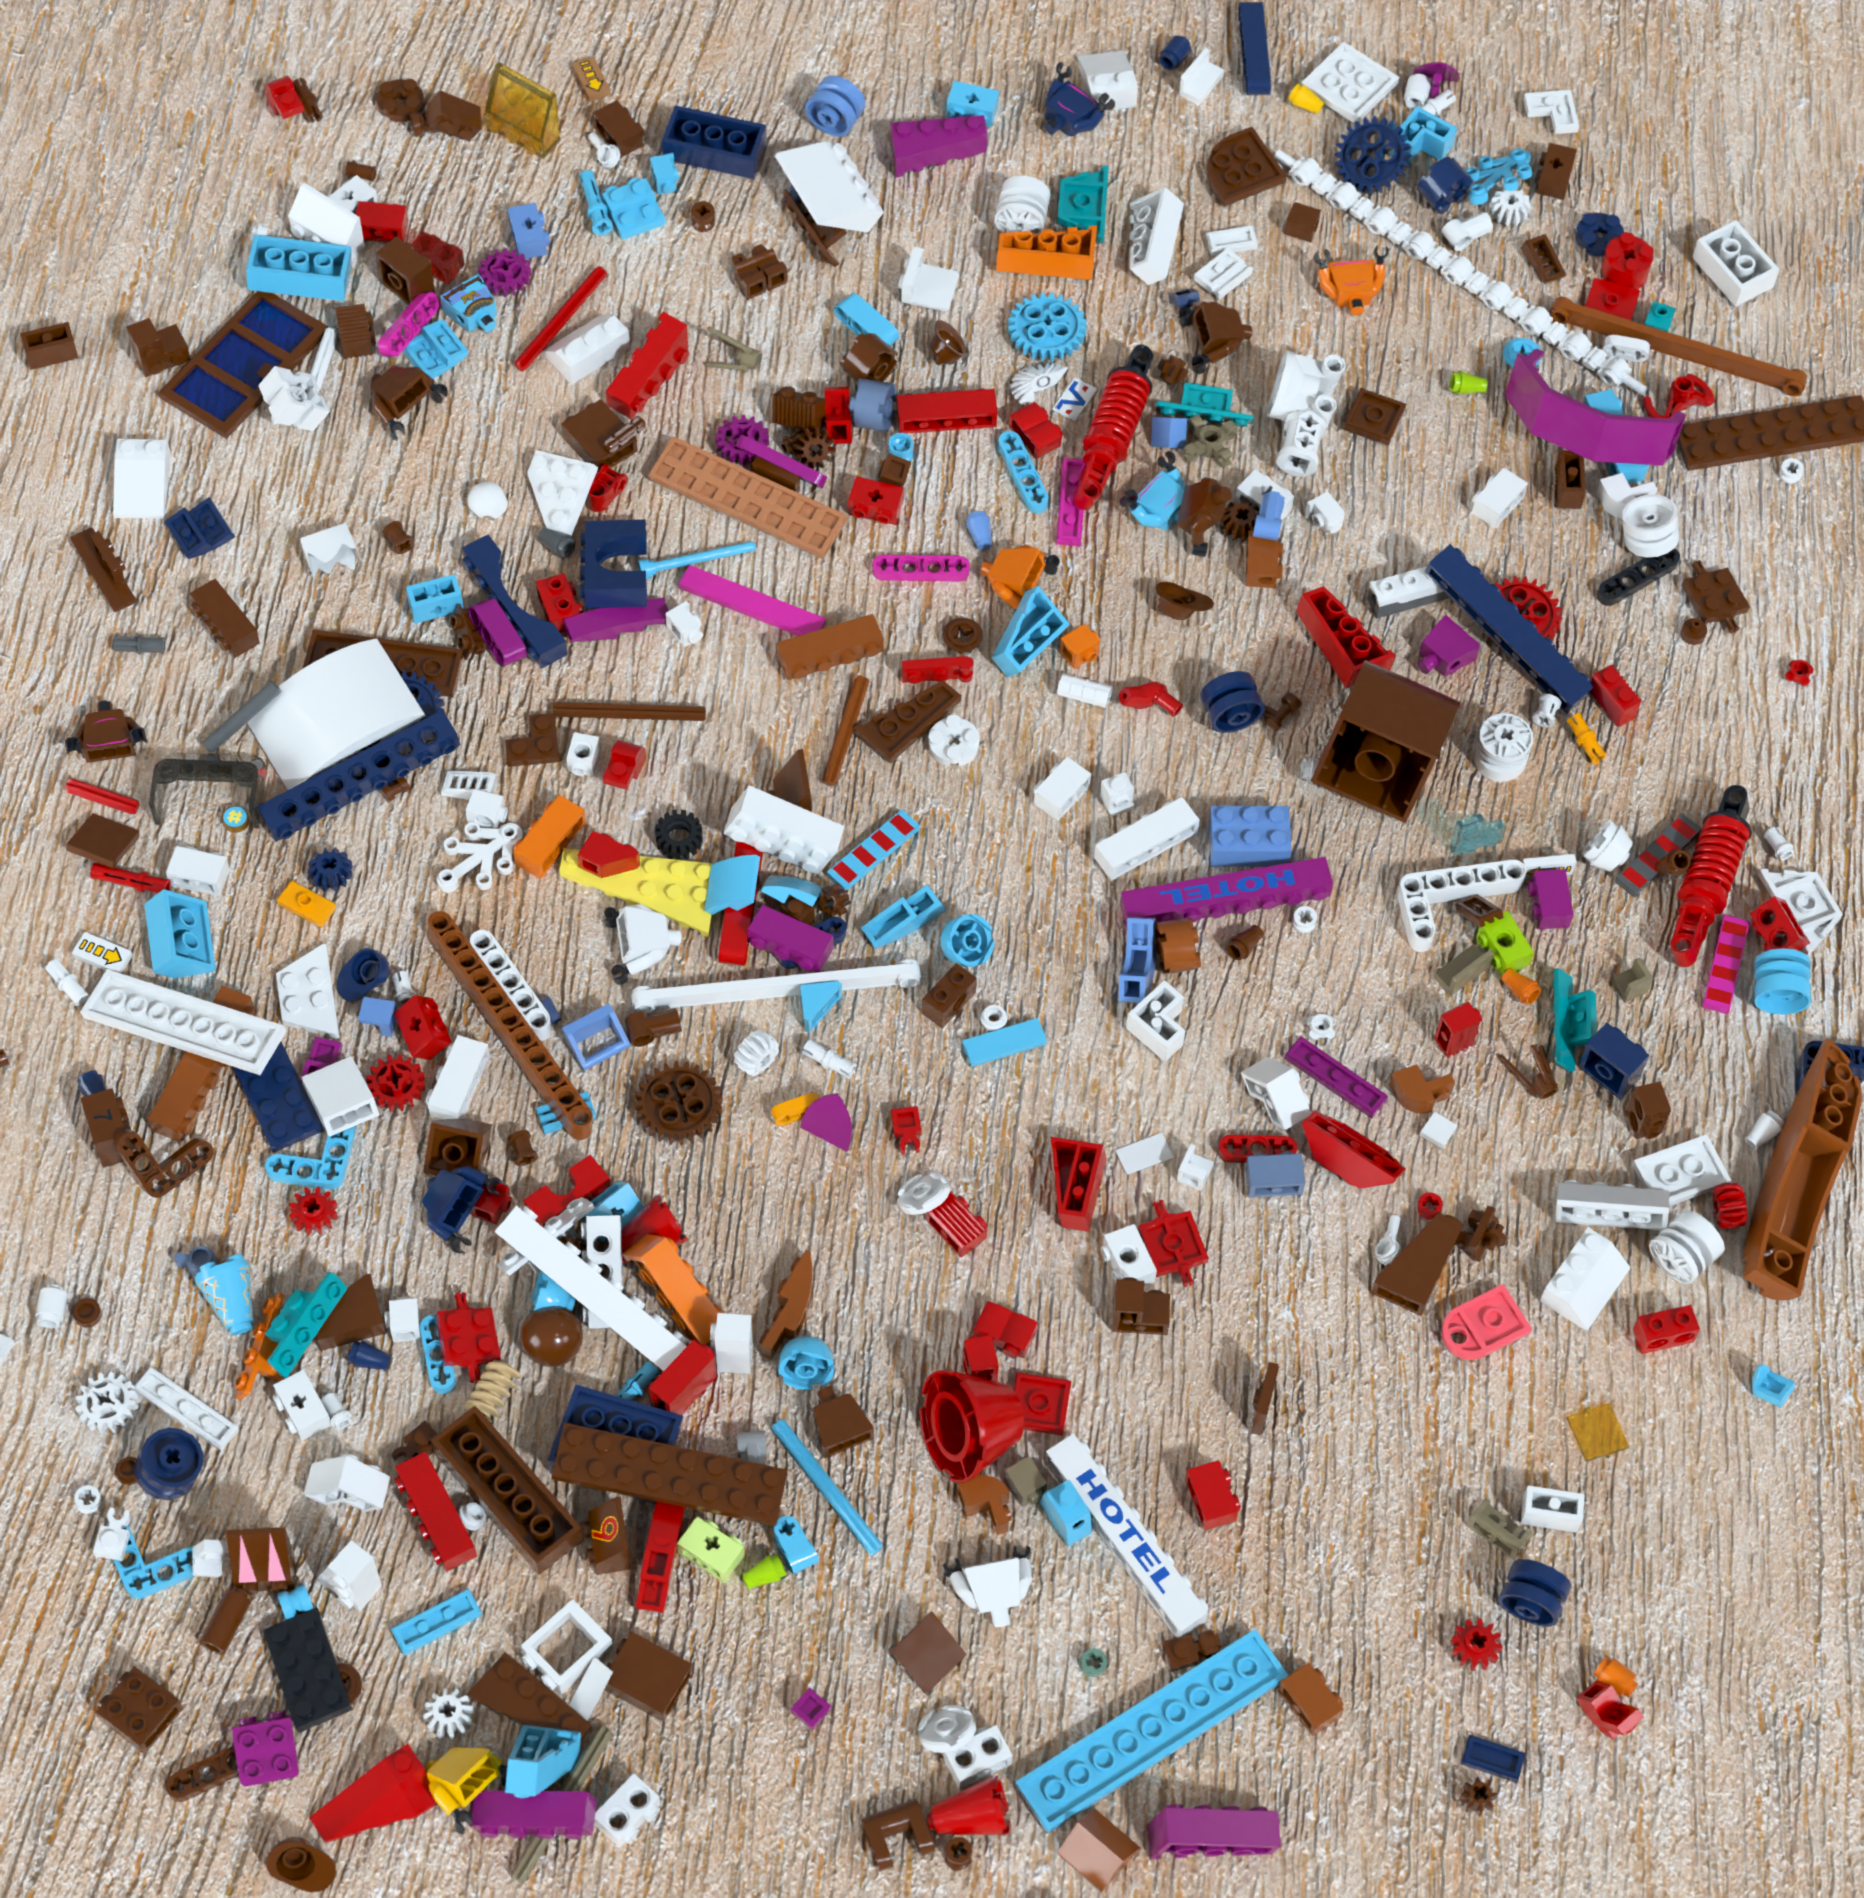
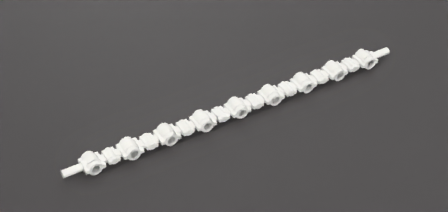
M1280 149L1275 153L1274 158L1291 168L1288 175L1292 177L1296 184L1307 187L1313 184L1312 189L1316 193L1321 195L1328 193L1326 199L1335 209L1346 212L1348 208H1351L1350 214L1355 218L1362 220L1365 217L1364 224L1367 225L1373 234L1384 236L1388 232V238L1393 243L1400 245L1403 242L1402 249L1406 251L1410 258L1421 261L1427 258L1426 263L1432 268L1438 270L1442 267L1440 273L1444 275L1449 283L1461 286L1465 282V288L1475 295L1481 292L1479 298L1483 300L1486 307L1491 310L1497 309L1498 311L1504 307L1503 313L1514 320L1518 317L1520 318L1518 324L1522 326L1526 333L1530 335L1535 334L1538 337L1541 333H1544L1543 339L1549 344L1555 346L1556 343H1559L1557 349L1561 351L1566 359L1578 362L1582 358L1584 359L1582 364L1588 369L1595 371L1598 368L1597 375L1601 377V380L1606 385L1618 387L1624 383L1641 395L1646 392L1647 387L1629 376L1632 369L1625 360L1619 357L1614 358L1613 356L1607 360V354L1602 349L1597 347L1590 349L1593 343L1588 340L1585 334L1574 331L1567 334L1568 329L1563 324L1557 321L1551 324L1553 318L1549 316L1546 309L1540 306L1535 307L1534 305L1528 309L1529 303L1518 296L1514 299L1512 298L1514 292L1510 290L1506 283L1493 280L1489 284L1490 278L1479 271L1475 274L1473 273L1475 267L1471 265L1467 258L1456 255L1449 258L1451 253L1447 249L1440 246L1435 249L1434 247L1437 243L1433 241L1427 232L1416 230L1412 234V228L1407 223L1402 221L1399 224L1396 223L1398 218L1388 207H1380L1378 205L1373 209L1374 203L1368 198L1362 197L1358 199L1360 193L1356 191V188L1351 183L1340 181L1338 184H1335L1336 179L1331 174L1324 172L1321 175L1322 169L1312 158L1302 157L1299 160H1295Z

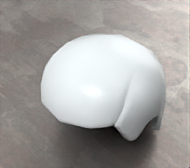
M489 481L473 486L467 498L469 509L480 518L484 516H491L494 519L499 518L508 506V500L503 489Z

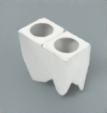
M346 523L300 538L312 578L318 569L327 574L331 573L337 562L355 570L354 550L360 561H362Z

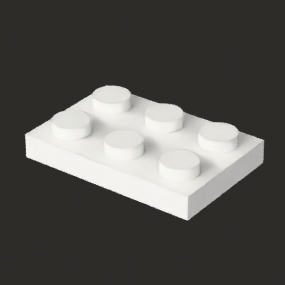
M1707 1134L1634 1160L1632 1164L1644 1189L1650 1186H1658L1669 1191V1206L1713 1191L1715 1186L1722 1183L1731 1182Z

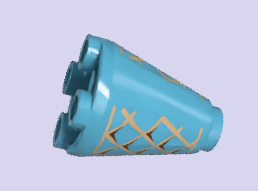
M242 1254L233 1255L226 1259L227 1262L216 1265V1262L202 1265L199 1267L200 1272L194 1277L198 1288L226 1330H230L231 1336H237L253 1329L251 1324L253 1322L250 1270L248 1261L243 1258Z

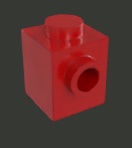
M501 1183L495 1187V1191L503 1195L501 1197L490 1193L486 1186L482 1187L485 1190L471 1211L472 1216L497 1225L502 1213L509 1210L512 1202L508 1185L504 1186Z

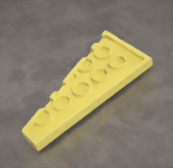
M563 848L559 870L560 876L583 886L599 889L605 895L612 898L616 896L625 900L631 906L643 904L656 913L664 914L666 918L678 922L679 926L687 929L690 927L700 931L701 935L709 938L712 914L704 911L710 870L713 863L639 856L640 866L638 869L600 878L579 868L577 854L580 850Z

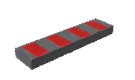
M1681 813L1616 877L1615 882L1633 897H1636L1659 874L1656 870L1657 862L1673 849L1683 851L1701 833L1702 828Z

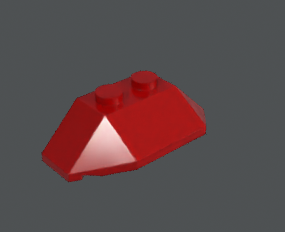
M1315 1110L1302 1123L1314 1160L1319 1162L1326 1170L1333 1171L1352 1186L1362 1189L1391 1184L1406 1170L1390 1152L1343 1122L1323 1116L1322 1113Z

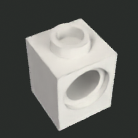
M573 733L566 758L568 772L579 776L594 775L600 753L598 736Z
M473 789L466 808L467 823L475 822L483 828L498 829L500 823L505 822L508 813V807H505L504 796Z

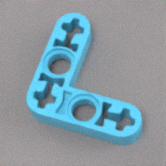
M356 1126L344 1130V1139L340 1138V1132L330 1137L327 1136L322 1160L283 1154L270 1156L265 1162V1170L268 1177L272 1181L315 1188L320 1187L321 1189L328 1190L339 1188L345 1180L356 1135ZM335 1146H342L345 1148V1152L342 1156L334 1157L330 1154L331 1149ZM281 1163L283 1168H280L278 1172H274L273 1167L275 1168ZM331 1164L335 1165L336 1176H333L332 1180H328L327 1175L331 1174ZM291 1165H293V1166H292V1175H290V1174H289V1171H288V1170H291ZM303 1166H308L312 1169V1173L308 1177H300L297 1175L298 1170Z
M129 1526L123 1528L130 1532L125 1554L133 1553L136 1555V1561L131 1566H123L119 1560H114L130 1597L143 1599L194 1577L192 1574L193 1567L188 1563V1558L193 1556V1547H187L145 1565ZM177 1561H179L183 1570L181 1573H179V1569L175 1564ZM169 1566L173 1568V1575L165 1580L158 1578V1571L162 1567ZM151 1572H152V1577H153L154 1581L156 1582V1584H153V1585H152V1583H151V1581H150V1578H149V1576H148V1574L151 1573ZM136 1579L143 1582L142 1589L140 1590L133 1587L135 1586L134 1581Z

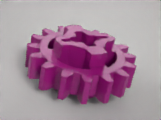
M507 248L503 249V253L494 250L493 256L486 254V261H480L479 275L488 290L493 289L495 296L499 292H502L503 297L507 296V292H511L514 296L517 289L524 291V284H530L529 277H532L530 262L525 260L523 253L517 256L515 249L511 253L507 252Z
M742 414L741 419H737L734 415L732 416V422L724 420V427L718 426V434L715 436L717 451L722 452L723 459L729 456L731 463L739 460V464L743 465L744 460H747L752 464L755 456L735 446L740 435H744L756 441L758 437L759 443L768 446V429L763 428L762 421L755 423L754 416L747 420L745 414Z

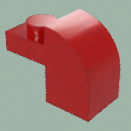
M288 75L264 85L266 99L275 115L280 114L284 120L305 112L304 105L294 89L293 81Z
M849 386L824 387V399H826L825 428L829 433L827 438H833L835 441L833 444H851Z
M617 740L611 750V759L602 778L603 783L628 790L632 778L637 780L646 760L645 748Z
M1596 1680L1576 1697L1583 1711L1604 1735L1613 1740L1619 1734L1624 1735L1632 1732L1636 1728V1724L1644 1718L1639 1708L1623 1704L1614 1687L1602 1681Z

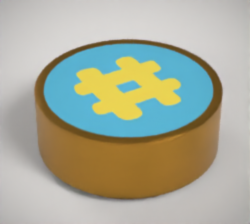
M241 806L228 807L222 814L223 825L228 831L233 833L245 830L249 825V816L246 809Z

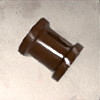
M400 521L389 523L382 531L383 537L390 540L397 554L406 553L414 545L413 537L406 534Z
M527 1130L514 1132L507 1138L508 1145L513 1148L515 1154L514 1162L517 1166L529 1165L538 1158L537 1151L533 1150L530 1143L531 1134Z
M962 1837L951 1839L947 1843L945 1850V1860L948 1867L954 1871L968 1868L972 1858L970 1842ZM962 1850L963 1855H960L958 1859L955 1858L954 1853Z

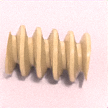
M498 1360L489 1362L486 1365V1372H483L480 1376L481 1381H478L475 1385L476 1391H472L470 1394L471 1400L464 1404L466 1411L476 1405L492 1423L489 1417H499L500 1415L495 1406L501 1408L505 1406L500 1397H510V1393L505 1388H515L516 1385L511 1378L520 1379V1373L507 1363Z

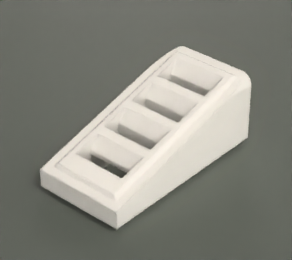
M447 771L441 795L470 800L473 789H471L472 783L476 784V790L495 794L498 785L497 774L490 772ZM452 780H457L455 788H450ZM462 782H467L465 789L461 788ZM481 785H486L485 789H481Z

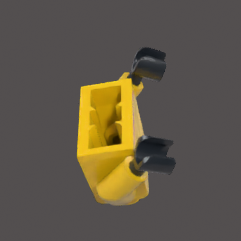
M480 1746L474 1748L454 1747L447 1751L438 1761L430 1760L426 1764L425 1771L430 1781L429 1791L441 1809L448 1816L452 1815L455 1818L454 1828L458 1834H464V1826L461 1822L468 1823L472 1828L473 1821L471 1813L465 1810L460 1811L459 1807L465 1808L499 1774H501L500 1784L506 1788L508 1765L503 1766V1761L492 1754L491 1749Z

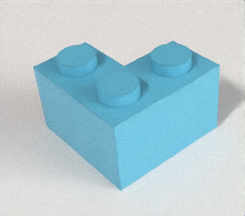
M1418 106L1400 126L1403 129L1402 134H1406L1409 138L1404 143H1409L1412 147L1406 151L1412 155V158L1405 159L1408 164L1414 160L1421 150L1441 160L1454 146L1457 127ZM1389 151V155L1394 156V151Z

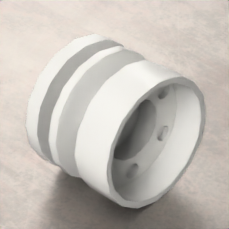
M1025 175L1006 179L1002 184L994 222L996 227L1002 233L1031 231L1033 234L1043 232L1051 195L1049 188L1042 181Z
M1499 713L1490 716L1484 721L1474 750V763L1477 770L1486 778L1501 782L1516 779L1521 775L1527 765L1533 744V732L1529 724L1521 717L1508 713Z
M1689 1210L1682 1211L1670 1222L1668 1228L1663 1229L1659 1236L1653 1238L1649 1244L1650 1252L1660 1268L1671 1278L1683 1284L1693 1283L1698 1275L1704 1272L1706 1266L1716 1261L1725 1250L1724 1242L1714 1226L1701 1215Z

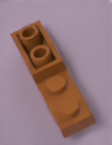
M805 1250L802 1257H796L790 1271L792 1273L788 1280L783 1279L777 1290L780 1307L773 1317L774 1324L770 1330L766 1329L760 1338L759 1344H761L762 1356L770 1360L774 1357L784 1338L791 1340L798 1337L807 1317L812 1294L811 1252Z

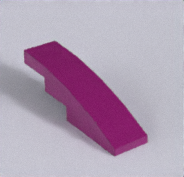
M664 598L647 599V607L598 608L565 618L563 624L570 642L617 639L619 633L642 632L646 625L666 624V613L669 610Z

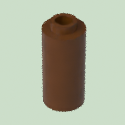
M233 1587L232 1590H225L199 1641L203 1647L217 1654H226L252 1603L246 1591L238 1587Z

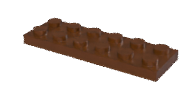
M313 629L303 668L342 648L376 638ZM377 638L400 676H402L403 670L406 671L408 677H411L412 673L416 672L418 680L425 675L427 684L433 681L435 684L434 690L439 689L441 696L454 697L464 656L463 649Z

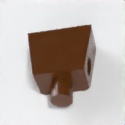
M832 1386L824 1387L817 1392L822 1404L813 1408V1417L824 1459L874 1439V1428L850 1393L837 1397Z

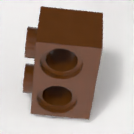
M1661 1081L1635 1087L1626 1109L1636 1139L1643 1137L1652 1139L1659 1136L1671 1112V1107Z

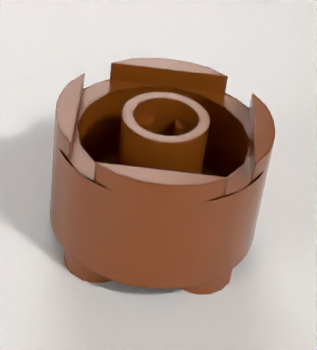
M1185 917L1155 922L1157 954L1160 955L1161 959H1164V962L1159 963L1162 973L1170 974L1200 968V954L1196 952L1195 943H1199V937L1192 918Z

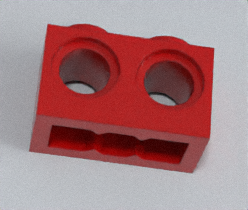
M1774 896L1749 913L1754 921L1752 922V927L1757 934L1763 936L1766 942L1764 944L1766 951L1782 948L1799 951L1810 944L1786 900ZM1774 913V921L1769 924L1768 919ZM1787 935L1786 943L1781 946L1782 937Z
M1692 1305L1638 1316L1633 1327L1641 1354L1694 1343L1700 1331Z
M976 1334L964 1340L962 1362L965 1374L998 1381L999 1364L992 1336Z

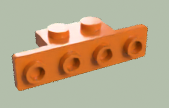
M280 1292L272 1297H268L262 1306L261 1312L264 1313L262 1321L254 1329L253 1338L255 1340L253 1346L248 1349L244 1357L245 1369L238 1376L235 1383V1388L237 1389L236 1399L241 1400L250 1394L257 1373L276 1382L284 1380V1377L267 1362L279 1343L271 1341L265 1335L274 1318L278 1316L284 1299V1294Z

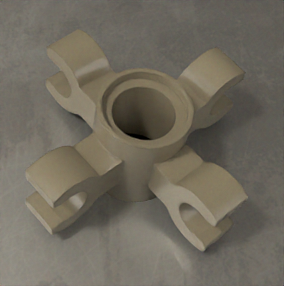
M1198 415L1190 418L1189 422L1192 425L1188 426V429L1199 440L1195 443H1189L1184 447L1187 453L1183 457L1188 463L1195 461L1200 455L1207 458L1215 457L1222 468L1229 466L1232 463L1229 458L1233 454L1221 443L1225 440H1231L1236 436L1233 430L1237 429V425L1232 420H1229L1221 428H1218L1214 425L1205 426L1203 420Z

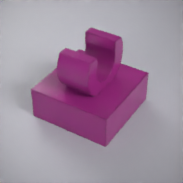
M809 1687L791 1707L790 1713L813 1731L832 1710V1706Z

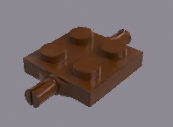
M1701 560L1693 562L1691 566L1697 576L1684 579L1681 586L1701 621L1705 624L1724 622L1731 634L1737 632L1739 626L1735 622L1734 617L1747 613L1750 605L1728 567L1708 572Z

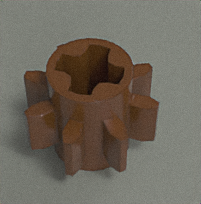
M1171 354L1168 359L1161 358L1157 369L1161 370L1159 377L1174 385L1177 380L1184 382L1189 372L1184 368L1186 362Z
M839 884L831 887L826 886L821 889L824 895L817 898L821 908L820 911L829 913V918L837 914L841 916L847 913L845 906L852 903L849 900L848 890L840 888Z
M1476 1777L1473 1785L1465 1782L1463 1789L1467 1793L1461 1794L1459 1800L1466 1801V1812L1472 1810L1477 1812L1478 1817H1481L1485 1808L1488 1811L1493 1810L1494 1805L1489 1800H1495L1498 1793L1491 1791V1781L1487 1783L1480 1782L1479 1777ZM1479 1793L1484 1796L1479 1800L1474 1798V1795L1477 1796Z

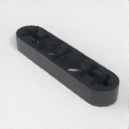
M1674 548L1669 553L1658 557H1645L1603 581L1597 592L1598 601L1606 606L1615 605L1677 568L1680 553ZM1645 566L1652 567L1655 573L1652 575L1645 574L1642 568ZM1631 578L1635 581V585L1627 586L1623 583L1622 579Z

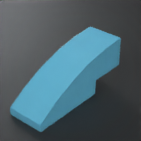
M927 884L908 899L900 898L863 925L861 929L877 949L914 932L947 910Z

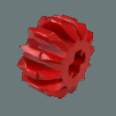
M1728 1182L1715 1186L1712 1192V1202L1717 1224L1722 1229H1736L1745 1226L1748 1219L1745 1193L1740 1184Z

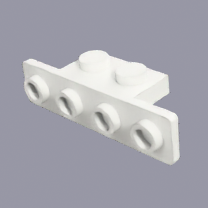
M583 1197L575 1199L568 1204L565 1211L558 1216L550 1218L546 1224L559 1233L556 1238L558 1240L562 1236L579 1238L572 1226L593 1210L595 1206ZM517 1250L506 1253L502 1261L497 1264L498 1268L507 1275L513 1274L526 1262H528L534 1273L537 1275L539 1272L542 1273L536 1265Z

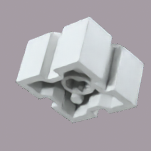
M274 366L258 385L264 401L270 405L271 421L276 425L291 426L293 424L299 429L314 431L330 412L324 398L318 396L317 392L320 389L314 376L311 374L297 372L293 375L290 369Z

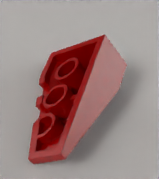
M406 1744L376 1764L309 1818L323 1841L328 1843L360 1834L364 1830L375 1827L382 1828L389 1826L393 1822L417 1818L436 1806L437 1803L429 1791L430 1781L424 1767L409 1744Z

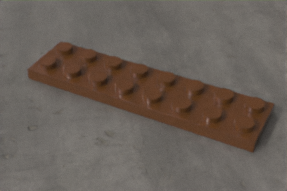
M1862 395L1683 424L1677 443L1687 471L1864 442V400Z
M564 1423L551 1480L776 1526L788 1469Z

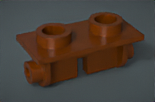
M458 604L450 617V625L455 631L458 648L463 649L464 659L467 660L472 652H475L477 655L483 654L486 643L478 632H472L477 630L470 620L468 608L462 610L461 604Z

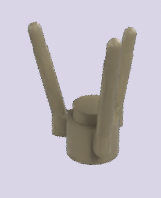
M710 326L707 328L711 333L724 339L726 343L739 349L737 361L740 364L705 362L706 367L741 370L746 373L749 368L756 369L761 358V351L748 347Z

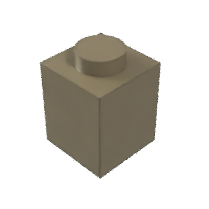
M1030 1456L1005 1469L1004 1480L1022 1507L1028 1503L1034 1505L1041 1500L1044 1493H1046L1047 1482Z

